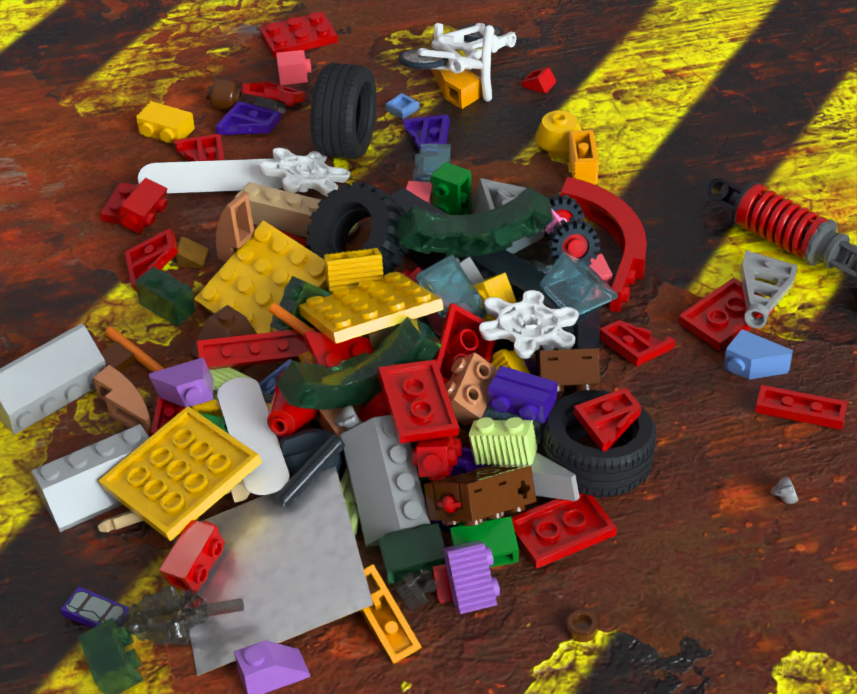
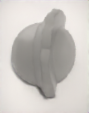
M352 405L346 406L335 419L336 425L344 426L347 430L361 424Z
M790 477L780 479L776 486L770 490L771 495L779 496L786 504H794L798 501Z

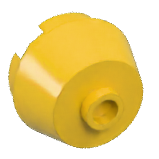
M561 110L549 112L543 117L535 134L538 149L547 151L548 156L552 158L569 157V132L581 131L582 129L574 114Z

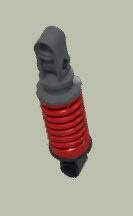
M714 178L709 182L707 186L708 196L712 200L733 210L732 222L734 225L745 228L755 235L768 240L770 243L776 244L779 248L793 253L798 258H803L807 262L806 264L810 266L823 262V265L829 269L837 267L857 277V245L850 243L848 235L838 233V226L834 220L823 216L819 217L817 213L810 212L806 207L802 208L800 204L786 199L783 195H777L773 190L768 191V188L759 181H754L745 188L723 178ZM725 185L726 191L724 195L721 196V188Z

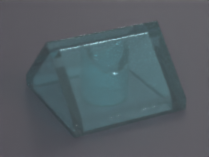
M563 252L540 282V287L560 308L570 307L576 309L579 315L618 298V294L586 262Z
M453 254L417 274L416 279L421 287L442 299L443 310L437 311L441 317H446L449 304L451 303L458 305L479 318L486 316L478 291Z

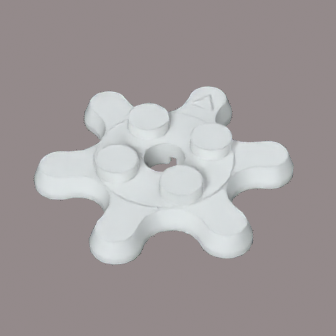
M275 148L273 149V157L276 162L261 161L259 163L261 174L278 177L282 180L283 189L291 193H296L297 191L307 192L310 188L328 196L327 194L332 190H338V185L334 182L344 183L350 177V171L347 169L326 165L327 156L321 155L318 151H312L307 156H298L287 149Z
M535 290L526 291L523 294V300L519 303H508L500 298L491 297L485 300L484 307L489 315L497 319L481 323L479 331L481 337L488 341L507 339L514 342L516 355L527 359L540 348V345H550L559 350L571 349L575 343V336L564 331L562 327L574 325L579 317V313L576 309L570 307L560 309L546 307L543 304L544 295Z

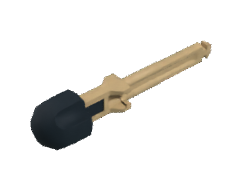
M318 428L307 429L282 438L280 445L290 478L332 435L329 431ZM343 449L323 471L336 466L337 473L341 472L344 463ZM242 479L226 494L232 493L236 503L246 500L251 492L245 488ZM128 511L112 518L104 519L98 524L100 532H109L144 520L134 512Z

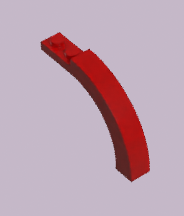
M567 177L561 191V196L566 194L570 198L573 197L581 207L584 218L605 229L621 248L623 258L610 291L609 311L620 313L623 303H628L631 292V287L629 286L634 285L636 279L643 280L647 244L643 225L631 207L613 193L592 183Z

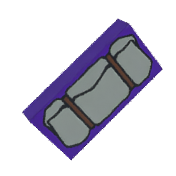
M81 587L77 588L61 608L64 617L114 638L133 615L130 607Z

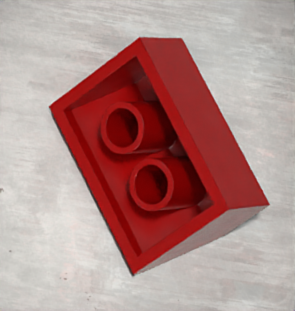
M454 303L449 304L435 356L444 384L449 382L453 373L451 368L460 357H466L475 352L490 363L495 340L488 341L481 337L479 326L486 321Z

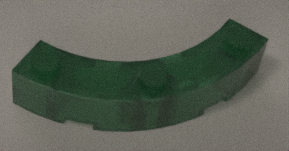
M529 187L506 204L477 214L444 215L413 205L397 222L399 244L429 254L431 251L445 253L446 257L480 256L513 246V242L523 237L530 238L553 220L549 198Z
M406 317L402 324L382 341L384 346L371 354L363 353L342 361L339 366L325 368L324 365L292 361L276 384L289 405L307 409H336L349 405L353 406L372 400L382 391L378 378V367L431 360L441 348L442 343L428 325Z

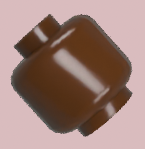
M216 79L212 86L208 85L206 99L210 100V106L213 109L229 112L238 101H241L242 89L238 88V84L234 81Z

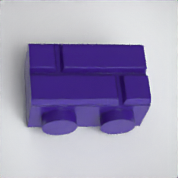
M500 366L488 388L489 407L500 413L508 412L521 416L525 420L545 423L557 399L556 381Z

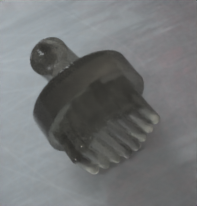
M429 569L422 570L418 577L410 571L394 584L403 603H405L410 611L429 602L430 598L427 592H434L437 589L436 581Z

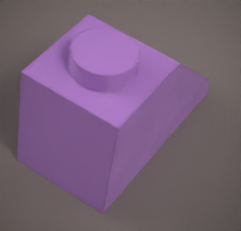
M204 358L149 374V378L161 399L183 407H191L213 400V377Z
M264 640L234 651L238 675L246 694H265L310 677L308 668L297 648Z

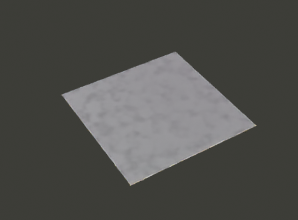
M336 466L322 471L288 508L283 507L276 501L275 494L277 492L205 519V521H209L218 527V532L225 541V545L221 555L216 558L206 581L201 584L197 593L193 594L182 590L197 676L236 661L234 654L236 650L264 640L280 643L373 605ZM178 535L173 539L174 545L177 541Z

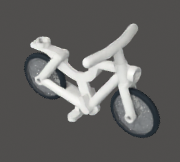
M436 23L434 27V40L432 41V48L434 49L420 48L407 50L399 55L398 60L402 65L410 68L448 70L456 74L461 73L464 69H481L483 99L489 102L492 99L490 80L491 53H496L503 46L513 47L516 43L515 32H509L504 35V31L500 27L483 23L465 25L458 28L457 31L443 34V24ZM455 49L463 50L466 57H462Z

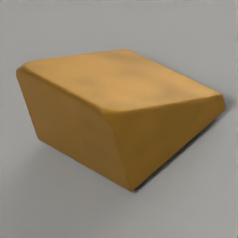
M181 237L178 253L176 254L178 267L203 269L209 249L188 238Z

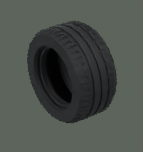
M330 63L321 69L314 86L310 113L312 142L315 149L321 155L357 159L366 153L373 135L377 106L375 79L373 73L367 67Z
M587 390L572 393L555 403L548 418L543 423L541 455L576 475L578 491L583 495L587 494L603 498L625 494L638 487L647 479L652 469L656 443L654 421L641 406V415L615 441L621 445L620 447L602 452L601 449L583 446L574 440L591 437L574 416V406L612 393L611 391Z

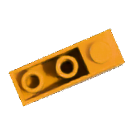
M430 56L431 62H436L442 59L440 57ZM431 69L445 100L460 109L465 108L482 97L481 77L473 72L464 69L461 73L456 74L448 70Z

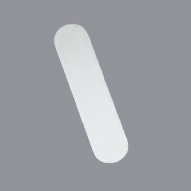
M274 159L151 163L144 166L138 174L139 184L146 177L168 188L167 193L239 191L249 182L275 189L283 188L282 180L278 177L265 176L260 173L259 163L261 161L276 162Z
M248 377L231 379L225 382L217 392L228 432L238 441L259 454L262 461L259 466L243 478L245 488L256 495L275 493L282 489L289 481V472L277 436L268 427L267 418L269 412L259 383L255 379Z

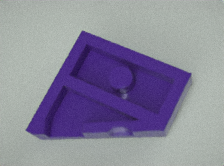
M238 101L215 126L216 134L270 133L281 120L280 112Z
M448 114L403 119L404 129L421 154L445 152L450 124Z

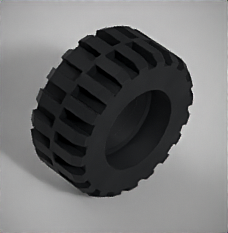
M354 182L352 186L345 184L339 187L340 190L334 189L328 193L329 197L325 200L322 199L317 204L319 208L316 212L313 211L310 217L312 222L311 225L307 226L306 232L309 235V238L306 239L307 249L324 259L325 254L346 252L345 244L350 230L360 220L371 217V234L365 245L359 250L379 249L382 255L383 277L388 273L394 272L397 266L400 267L404 262L402 257L404 253H408L410 247L407 241L411 240V230L407 228L410 226V220L405 214L403 206L384 191L369 183Z

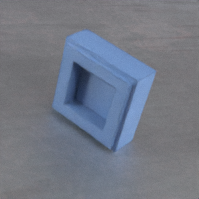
M403 93L385 104L386 111L402 120L419 109V102Z

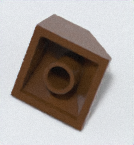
M226 305L206 320L190 355L195 360L199 359L197 341L257 333L244 315L231 306ZM251 365L230 368L243 372Z

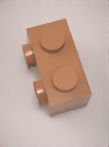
M475 352L466 357H460L455 361L451 368L452 376L449 382L445 384L456 419L464 426L482 418L488 404L489 385L498 371L496 367Z

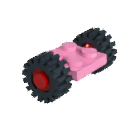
M559 193L555 194L554 198L551 195L548 196V201L546 202L542 200L540 203L541 208L537 207V212L545 231L544 238L546 237L548 240V245L555 261L560 263L561 267L565 269L568 266L570 270H575L577 266L579 270L584 269L583 264L585 263L588 266L591 265V258L596 260L598 256L596 251H600L598 244L600 240L590 223L584 221V213L576 200L566 194L561 196Z

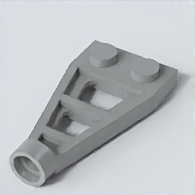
M746 250L740 268V277L746 304L745 322L752 328H761L766 324L768 315L792 288L798 265ZM755 278H761L768 281H772V283H774L775 286L755 280ZM754 292H755V293L762 294V295H765V296H769L770 299H769V298L762 297V296H759V295H755ZM752 312H760L762 316L756 318L752 315Z

